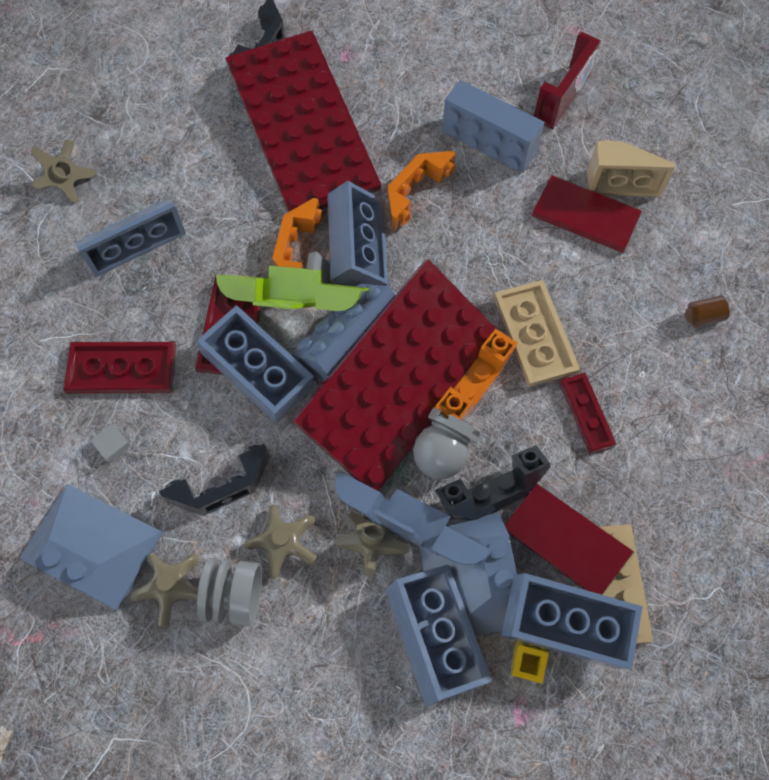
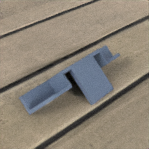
M338 471L335 479V490L339 498L347 505L367 515L371 521L436 556L440 554L458 564L465 566L476 565L486 560L488 556L494 558L491 549L446 527L450 519L449 515L398 489L395 490L390 500H387L379 491Z

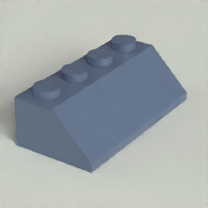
M346 181L328 194L331 281L343 286L354 287L359 284L387 286L389 284L383 199Z
M166 199L155 203L145 210L134 213L117 223L110 224L98 232L85 236L83 239L76 241V245L94 276L98 277L185 235L186 232L176 206L171 200Z
M449 564L396 579L385 589L425 707L492 682Z

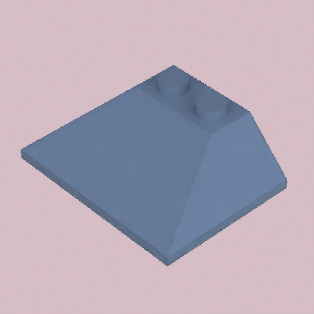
M67 484L19 559L118 610L147 562L148 554L153 552L163 532Z
M499 513L484 515L478 519L468 517L449 520L446 527L491 549L494 558L488 556L486 560L476 565L465 566L455 563L440 554L436 556L419 546L423 571L449 564L474 634L481 635L502 631L513 577L517 575L509 534Z

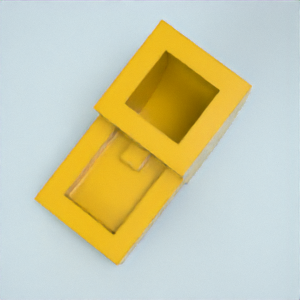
M520 641L515 642L511 675L543 684L549 656L548 649Z

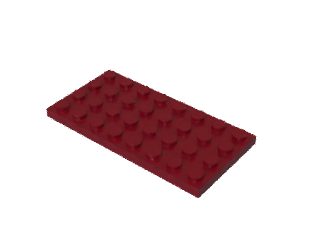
M313 30L225 57L230 74L288 212L313 198L318 199L319 209L328 208V194L346 181L370 193L381 190L382 184Z
M427 259L423 261L291 422L354 479L379 491L414 446L416 438L432 422L428 419L431 410L435 408L450 387L455 388L478 358L482 345L497 328Z

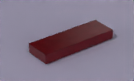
M586 372L561 379L559 382L589 455L614 448L617 443Z

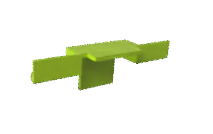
M269 266L268 278L230 274L216 275L217 284L226 297L233 300L253 302V305L283 309L315 307V309L331 311L348 310L358 302L362 291L369 290V288L323 284L321 283L322 270Z

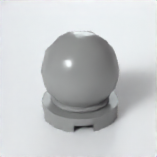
M433 408L428 416V419L432 421V426L424 429L416 438L413 448L414 460L419 470L426 476L437 480L449 479L458 474L465 466L469 455L467 444L470 442L477 444L482 433L474 431V427L452 415H449L448 418L440 414L441 410Z

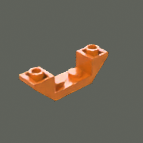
M444 151L417 154L388 185V207L392 230L396 232L401 225H406L411 218V201L406 197L415 183H420L425 174L439 184L445 177H450L456 168L454 164L456 153Z
M313 198L283 216L272 257L274 266L303 268L301 262L292 261L293 249L291 247L293 242H297L299 231L315 233L317 224H321L323 210L319 209L318 199Z
M495 329L482 345L476 361L455 388L450 387L435 408L441 410L440 413L447 418L449 415H452L460 420L465 419L498 378L518 342Z

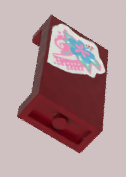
M580 32L577 35L570 61V70L560 85L556 87L544 82L540 87L533 117L545 122L544 126L552 130L555 128L591 75L601 40Z

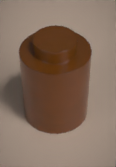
M722 295L690 302L685 310L688 323H691L694 327L726 321L730 315L729 304Z

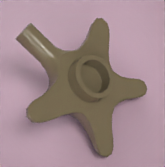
M66 139L64 141L61 154L58 157L51 156L37 147H33L31 150L32 155L45 170V174L32 183L35 189L51 186L57 187L71 202L78 201V196L74 190V182L80 179L92 178L96 175V171L92 168H84L73 164L71 154L74 142Z
M271 505L268 510L269 521L267 529L262 534L246 540L244 548L248 550L257 548L267 550L269 557L268 576L274 580L278 577L282 564L287 557L297 556L313 566L319 556L305 548L300 542L303 533L314 524L315 517L307 515L294 522L287 523L281 519L278 507Z
M356 513L348 515L356 531L334 539V545L338 548L363 554V573L368 577L375 575L378 556L404 555L410 551V547L407 544L391 536L390 530L377 523L367 521Z
M148 554L147 561L153 569V578L147 584L134 590L130 598L132 601L144 599L158 600L160 607L158 627H170L171 609L176 601L188 599L197 602L198 588L190 583L187 577L189 571L198 563L199 555L192 554L181 562L171 565L162 561L156 554Z

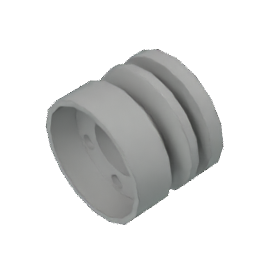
M217 558L207 559L203 567L197 592V614L201 622H210L213 617L215 623L221 624L227 610H229L230 623L232 625L252 627L257 617L261 596V564L259 562L240 561L234 574H232V566L229 559H224L221 564Z

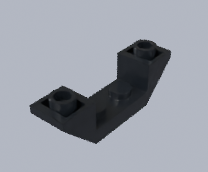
M266 0L258 10L261 29L265 30L260 42H257L254 48L285 38L283 20L274 0ZM238 44L229 56L250 50L251 48Z
M265 444L260 446L252 445L246 448L244 453L238 456L247 475L232 477L227 480L225 485L219 488L211 487L202 491L199 497H195L193 489L186 479L169 482L165 486L166 488L159 490V493L168 504L204 516L255 493L269 461V453Z
M534 445L512 455L513 470L469 490L460 478L436 489L435 493L448 514L478 519L526 497L550 469L551 464L538 446Z

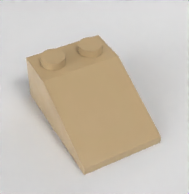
M597 141L587 169L588 189L608 196L661 197L675 169V163L623 141Z

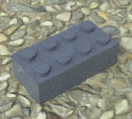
M459 80L445 98L442 131L450 137H455L466 143L469 147L476 148L489 157L495 158L507 164L510 168L523 173L537 154L545 122Z
M357 285L356 287L369 288V290L361 292L360 299L355 306L348 310L333 311L327 319L318 323L315 331L308 338L300 341L297 349L291 355L314 376V379L325 381L394 298L395 293L390 286Z
M237 305L197 340L200 353L275 423L314 387V376Z
M518 574L513 577L501 637L613 668L632 670L643 606L530 574Z

